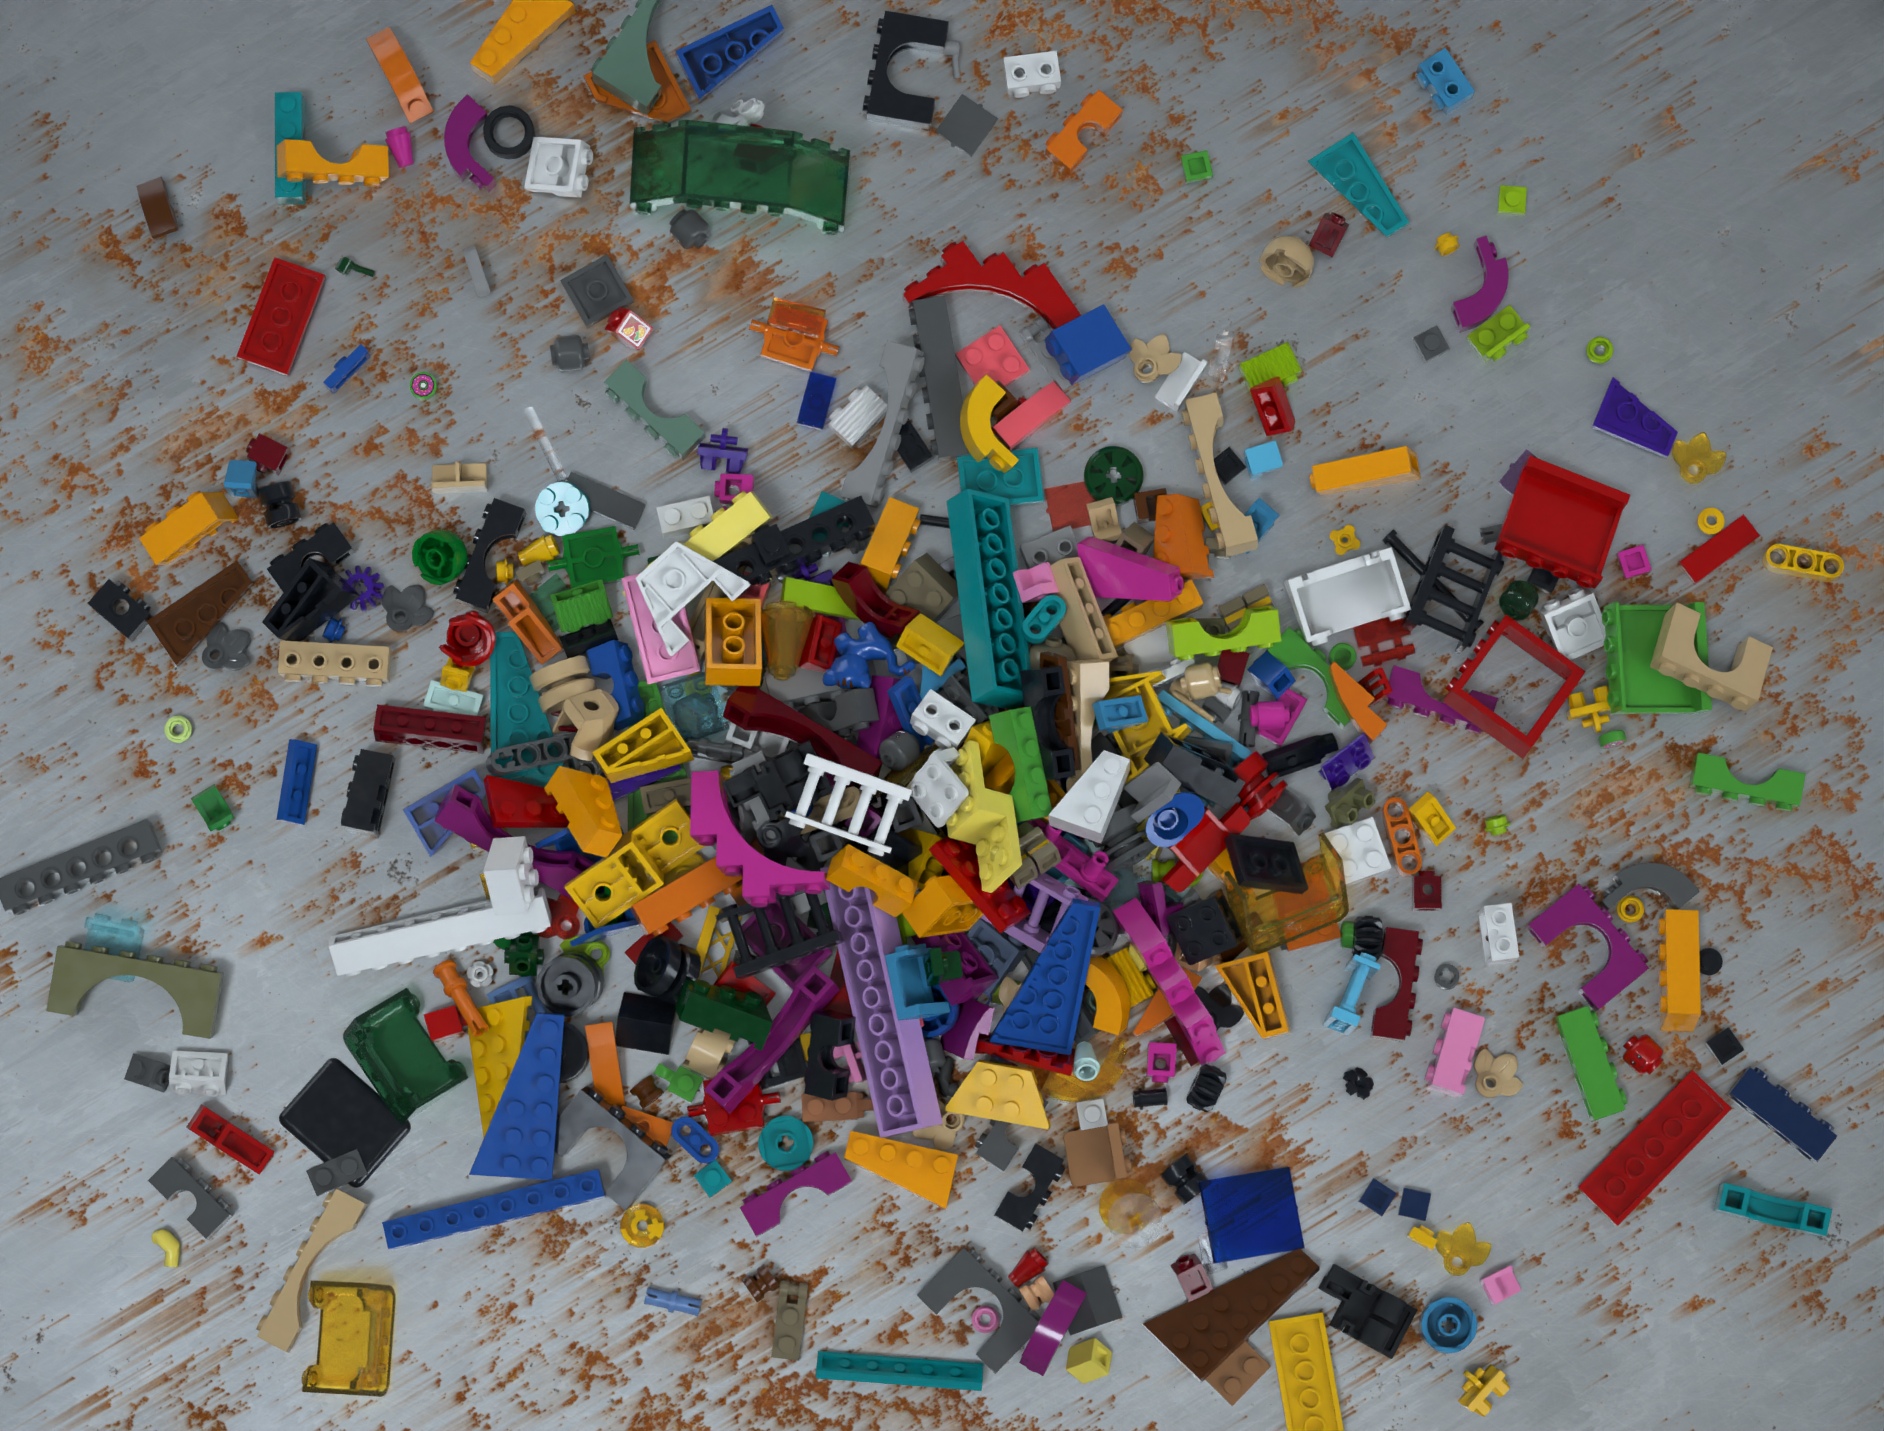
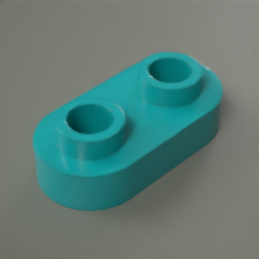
M1048 595L1036 605L1023 621L1021 632L1026 641L1038 644L1047 639L1065 616L1066 604L1063 599L1056 595ZM1052 609L1056 614L1051 615L1047 610ZM1031 629H1037L1040 633L1034 634L1031 632Z

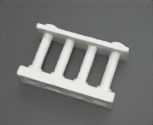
M807 753L804 764L809 766L807 770L809 775L796 812L793 813L788 810L785 817L790 818L789 824L803 829L808 824L869 846L867 851L879 856H883L884 852L890 853L892 847L884 845L898 804H902L903 799L909 801L912 790ZM824 772L835 775L834 781L836 782L822 822L807 818L806 814L820 776H823ZM853 781L861 784L860 790L862 792L847 832L833 827L832 824L845 787ZM879 790L887 793L886 799H888L875 839L872 841L858 836L871 797Z

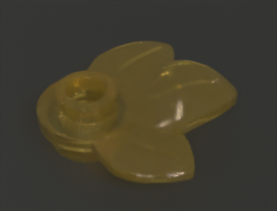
M1705 432L1694 436L1688 444L1676 440L1672 449L1673 459L1680 466V475L1689 484H1698L1704 480L1706 475L1717 473L1726 460V452L1711 451L1710 441ZM1689 467H1695L1698 471L1697 475H1691L1688 471Z
M1469 1222L1457 1227L1452 1235L1441 1230L1436 1238L1438 1240L1436 1249L1444 1258V1268L1453 1276L1464 1275L1470 1267L1483 1264L1491 1251L1490 1243L1476 1242L1474 1229ZM1454 1257H1459L1462 1261L1459 1268L1452 1265Z

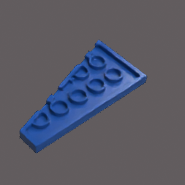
M536 1013L469 1175L552 1180L564 1014Z

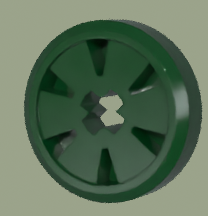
M1119 446L1104 447L1096 451L1086 463L1084 485L1089 495L1095 501L1112 497L1115 506H1121L1133 500L1134 493H1138L1143 483L1142 465L1135 454L1126 448ZM1110 470H1116V474L1121 475V479L1117 478L1116 483H1111V479L1106 478V474H1110Z

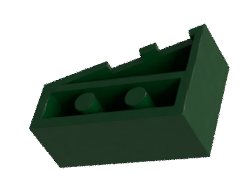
M699 979L695 981L685 980L675 1006L680 1021L712 1033L714 1028L731 1034L730 1040L737 1042L740 1037L755 1043L754 1048L760 1051L763 1050L773 1024L765 1001L760 994L753 991H748L747 993L736 991L734 988L726 985L718 987Z

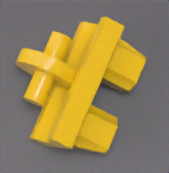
M1602 686L1593 689L1592 693L1595 703L1586 705L1583 692L1570 694L1568 696L1569 710L1566 712L1567 720L1590 715L1589 719L1581 720L1582 727L1592 726L1595 733L1601 732V724L1609 722L1608 714L1598 716V713L1611 710L1607 702L1608 687Z
M1491 1364L1485 1371L1479 1367L1474 1374L1465 1370L1463 1376L1467 1381L1461 1387L1465 1393L1459 1398L1458 1402L1471 1412L1474 1411L1485 1417L1492 1408V1405L1485 1399L1491 1391L1496 1396L1502 1397L1510 1389V1386L1504 1379L1506 1375Z

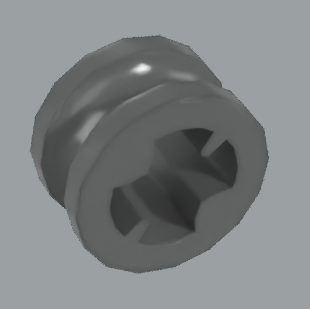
M1450 964L1439 966L1434 976L1436 985L1443 990L1453 989L1459 981L1457 968ZM1447 970L1449 974H1454L1455 979L1451 978L1452 983L1447 984L1445 980L1439 979V975H1443L1442 971Z

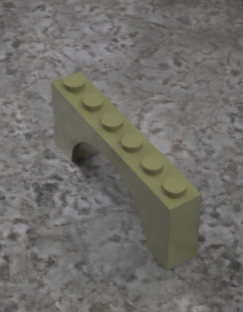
M66 941L65 946H57L46 1011L71 1016L78 1015L84 997L98 983L114 976H138L155 982L173 997L182 1016L183 1035L210 1039L213 1038L224 972H218V966L201 964V969L190 967L191 962L174 959V964L163 962L164 957L147 955V959L136 958V953L120 950L119 955L109 953V948L93 946L92 950L82 949V943Z

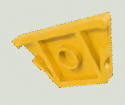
M979 1060L945 1107V1111L1047 1130L1051 1127L1050 1119L1047 1118L1043 1106L1044 1101L1041 1092L1037 1088L1034 1070Z

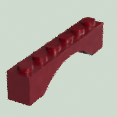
M739 686L727 699L723 717L745 731L774 733L790 738L800 744L810 740L818 757L877 778L879 777L883 764L882 761L809 719L804 714L792 709L782 701L765 693L758 687ZM851 781L849 785H846L845 789L856 787L860 790L861 784Z

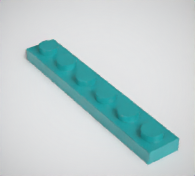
M818 1351L816 1378L982 1391L983 1364Z

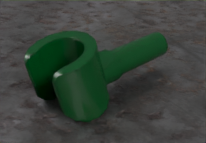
M347 257L341 258L335 267L338 272L345 276L348 275L351 269L373 277L375 272L355 264Z

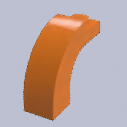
M387 27L366 38L409 123L411 124L434 112L391 28Z

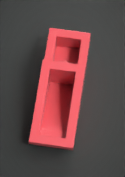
M1053 381L1004 417L993 427L992 431L1006 448L1011 451L1071 403V400Z

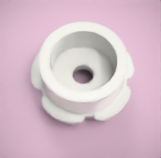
M476 961L472 967L468 968L466 975L473 987L480 988L481 986L487 987L491 984L494 971L484 961ZM478 972L483 973L482 977H478Z

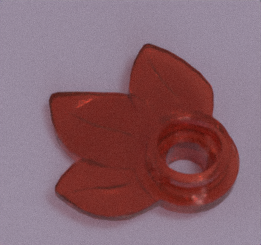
M562 894L559 895L557 901L547 898L552 916L551 927H547L545 931L536 934L542 938L557 936L564 940L576 936L580 929V922L576 917L579 906L576 902ZM569 922L572 927L570 930L564 931L561 928V924Z

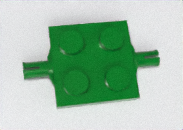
M612 526L563 535V558L547 560L549 572L565 569L569 575L571 588L601 579L603 584L622 581L621 578L625 577L623 570L624 558L640 555L638 544L622 547L617 537L616 527Z

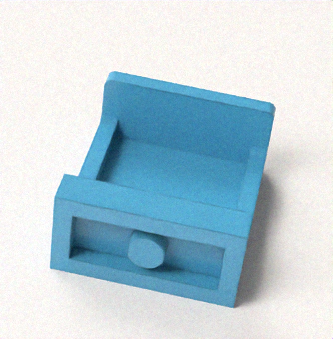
M926 944L895 947V953L885 955L898 1021L930 1018L950 1013L949 1003H934L931 986H927L924 958L931 948H926Z

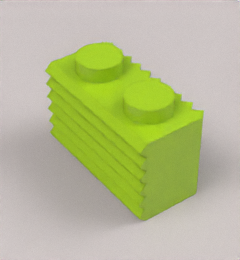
M1289 342L1240 363L1238 367L1249 393L1250 388L1275 377H1280L1284 387L1290 386L1299 380L1298 376L1302 372Z

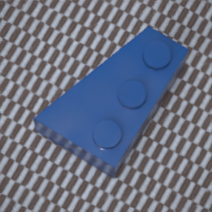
M475 768L403 809L430 857L452 834V831L444 829L434 821L439 805L453 786L456 784L479 797L480 800L486 795L485 786Z

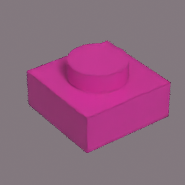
M1644 545L1616 554L1625 580L1652 571Z

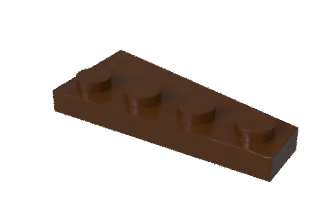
M235 561L147 620V623L178 667L251 588L253 583L239 562Z
M1041 652L1040 667L1062 666L1065 694L1060 697L1055 707V726L1061 740L1073 749L1075 771L1080 770L1066 656L1053 652Z

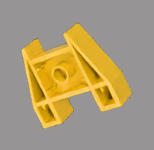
M1161 671L1109 678V691L1103 700L1141 695L1148 718L1146 723L1113 732L1123 753L1121 756L1130 759V772L1125 785L1150 767L1144 760V757L1160 732L1183 740L1192 731L1186 723L1173 729L1153 688V685L1166 679Z

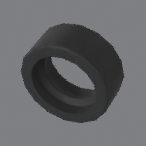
M511 105L501 106L488 115L483 126L485 143L489 150L497 157L507 160L517 159L525 155L532 147L533 137H535L534 125L529 115L521 108ZM508 117L519 120L525 129V135L521 143L510 148L499 145L493 135L497 122Z

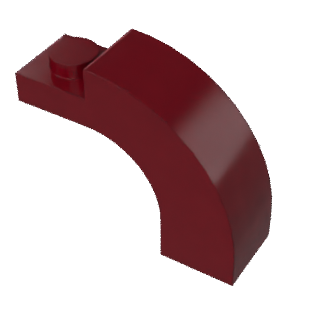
M847 562L831 578L838 594L848 608L863 623L872 622L875 624L879 633L885 637L892 638L896 633L902 634L905 627L917 615L921 614L917 609L899 605L886 597L874 583L866 566Z

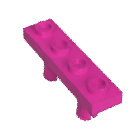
M1040 819L1026 821L1034 828L1039 826L1044 836L1058 848L1061 862L1054 867L1099 901L1103 902L1119 881L1118 878L1104 869L1109 861L1107 854L1097 851L1090 858L1060 835L1063 830L1049 826V823L1046 825Z

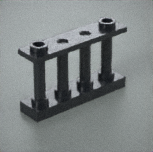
M1444 525L1437 533L1411 599V610L1406 612L1401 628L1411 632L1417 625L1421 626L1423 624L1459 640L1455 652L1460 654L1467 647L1470 648L1475 640L1476 633L1473 630L1494 576L1500 574L1504 561L1501 560L1503 555L1500 551L1495 552L1489 558L1456 543L1455 539L1452 538L1455 529ZM1445 553H1454L1487 568L1482 582L1446 567V563L1442 562ZM1442 576L1478 592L1473 606L1437 591L1436 587L1433 586L1436 577L1440 578ZM1433 600L1469 616L1464 629L1461 630L1427 615V611L1423 610L1426 602Z
M795 891L793 895H780L776 893V903H780L792 938L791 946L782 950L780 946L777 947L764 909L765 907H753L749 903L740 907L737 904H732L722 908L721 914L715 915L717 921L721 923L729 922L741 958L739 960L740 965L733 967L736 978L743 980L844 943L841 932L838 930L833 931L831 927H828L817 894L805 893L818 932H816L817 937L807 940L806 937L802 936L790 898L803 894L805 891ZM767 903V906H770V905H773V904H776V903ZM751 912L755 914L767 949L765 956L755 959V956H751L739 920L740 916Z

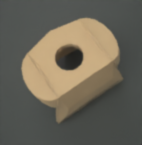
M596 689L569 697L564 701L562 711L552 731L556 734L563 732L558 730L559 726H576L578 731L571 743L570 755L581 760L591 761L593 758L592 752L614 739L613 731L619 711L618 703L603 689Z

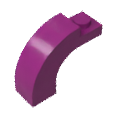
M467 94L455 106L446 123L444 133L445 150L453 171L462 182L471 175L469 180L479 190L484 188L490 192L496 186L495 179L470 154L471 139L474 133L485 123V119L488 116L487 112Z
M1487 236L1477 238L1474 243L1484 275L1483 287L1473 296L1453 302L1451 306L1459 333L1473 329L1488 320L1497 310L1507 289L1508 264L1506 257L1495 260L1497 251L1494 243H1489Z
M1062 1280L1022 1354L1020 1364L1026 1366L1030 1371L1044 1376L1063 1337L1087 1295L1086 1292Z

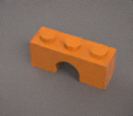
M1099 89L1094 95L1089 93L1081 102L1082 108L1077 114L1072 112L1063 122L1065 126L1059 134L1054 132L1045 143L1047 146L1045 155L1068 175L1087 156L1088 149L1078 140L1077 135L1085 128H1094L1105 136L1122 117L1123 109Z

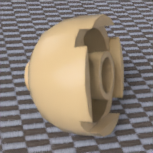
M1296 236L1274 238L1267 244L1259 258V263H1262L1260 268L1262 273L1270 280L1283 286L1285 284L1284 281L1294 283L1292 287L1304 286L1308 282L1314 267V257L1311 249L1301 238Z

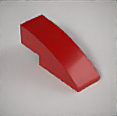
M202 1104L186 1126L190 1131L259 1175L275 1152Z

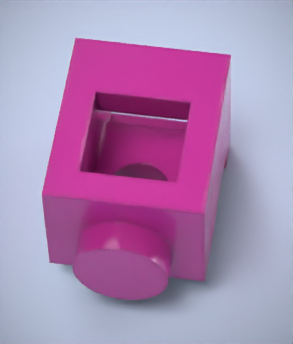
M721 474L720 481H715L714 496L719 497L720 504L734 505L731 500L737 495H731L729 490L732 487H737L739 489L738 494L743 491L747 494L750 491L753 492V475Z
M1149 1042L1146 1077H1152V1082L1168 1083V1078L1175 1077L1176 1044ZM1163 1059L1166 1062L1165 1068H1157L1156 1060Z

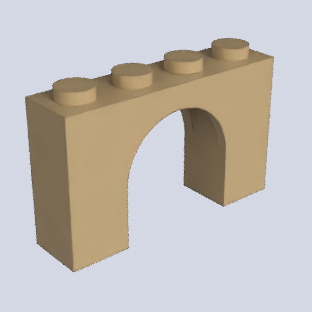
M1680 603L1673 605L1665 613L1650 667L1658 670L1662 675L1670 676L1683 682L1688 687L1701 690L1712 698L1731 704L1735 709L1749 710L1759 700L1773 647L1748 636L1737 646L1731 670L1729 672L1715 671L1707 667L1699 659L1694 647V637L1701 613Z

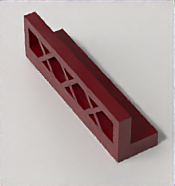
M377 704L373 731L375 742L483 754L486 717Z

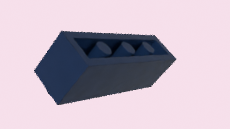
M1751 1067L1745 1069L1726 1095L1812 1163L1818 1162L1837 1137L1832 1132L1834 1127L1824 1119L1818 1121L1811 1115L1813 1111L1804 1103L1799 1101L1797 1104L1789 1098L1791 1094L1779 1084L1776 1087L1767 1081L1769 1076L1757 1067L1754 1070Z

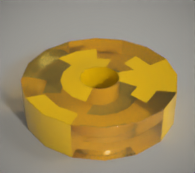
M637 1204L630 1207L623 1214L620 1230L623 1238L630 1245L636 1248H648L655 1245L661 1239L664 1232V1220L656 1208L648 1204ZM640 1221L647 1223L645 1231L638 1230L637 1224Z

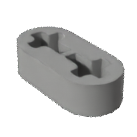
M472 246L463 249L462 251L477 296L481 297L490 294L491 292L476 247Z

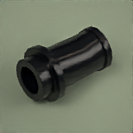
M1138 1088V1091H1133L1134 1108L1139 1107L1140 1110H1143V1107L1167 1106L1168 1104L1166 1088L1153 1090Z

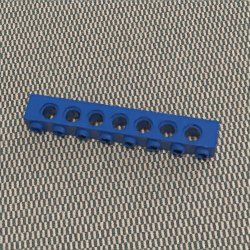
M596 1169L385 1221L382 1224L388 1249L392 1251L606 1198V1194L604 1193L601 1173Z

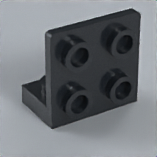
M1222 889L1212 892L1205 900L1167 916V921L1188 965L1196 964L1238 946L1245 938Z

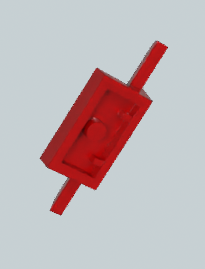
M1237 802L1220 820L1204 806L1205 812L1199 824L1176 845L1166 847L1179 859L1174 867L1161 879L1172 890L1183 892L1226 849L1224 839L1230 833L1240 835L1250 824L1249 815Z

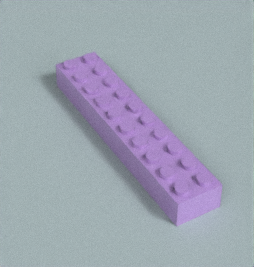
M829 866L820 868V871H824L827 874ZM830 882V890H825L833 929L840 931L844 943L838 944L837 947L852 1014L856 1017L855 1027L880 1138L943 1124L920 1020L898 1021L885 959V955L895 953V947L903 946L897 918L872 905L876 894L873 890L866 887H855L850 892H847Z

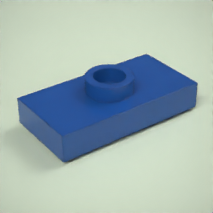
M360 344L348 357L343 356L335 364V371L323 382L332 394H335L370 358L368 350Z

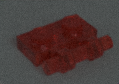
M1385 617L1352 628L1357 648L1368 647L1370 651L1369 655L1360 657L1362 667L1370 665L1376 667L1382 665V662L1393 659L1400 661L1406 659L1408 655L1415 654L1413 643L1404 646L1402 644L1401 638L1411 635L1410 631L1401 628L1404 618L1390 621L1389 617ZM1392 641V649L1379 652L1377 644Z

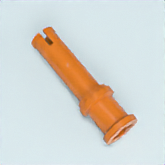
M454 960L443 961L434 968V976L442 982L445 995L454 1000L473 1036L483 1035L480 1029L482 1028L486 1033L489 1026L485 1023L468 994L466 980L458 974L456 970L457 965Z

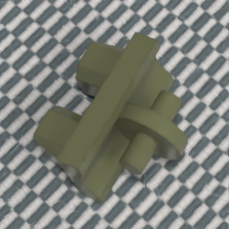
M1356 778L1342 791L1337 789L1331 790L1328 793L1329 803L1325 805V809L1331 817V826L1339 829L1344 823L1352 825L1358 818L1357 811L1361 808L1370 809L1375 804V799L1372 791L1365 788L1363 779Z

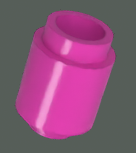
M1283 701L1256 702V705H1250V726H1257L1258 729L1284 728L1285 722L1290 720L1289 706H1284Z

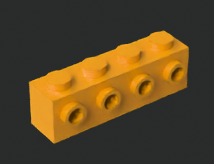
M1183 579L1182 592L1172 601L1146 600L1139 605L1133 602L1120 609L1122 613L1114 617L1108 614L1103 616L1115 650L1123 647L1124 644L1166 625L1168 620L1181 619L1202 609L1204 603L1192 579L1187 582Z

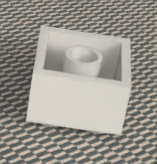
M1373 817L1330 831L1319 837L1337 890L1384 874L1391 869Z
M525 836L493 838L483 872L495 916L526 914L530 902L534 901V887L539 883V875L537 869H533V850L531 847H528Z

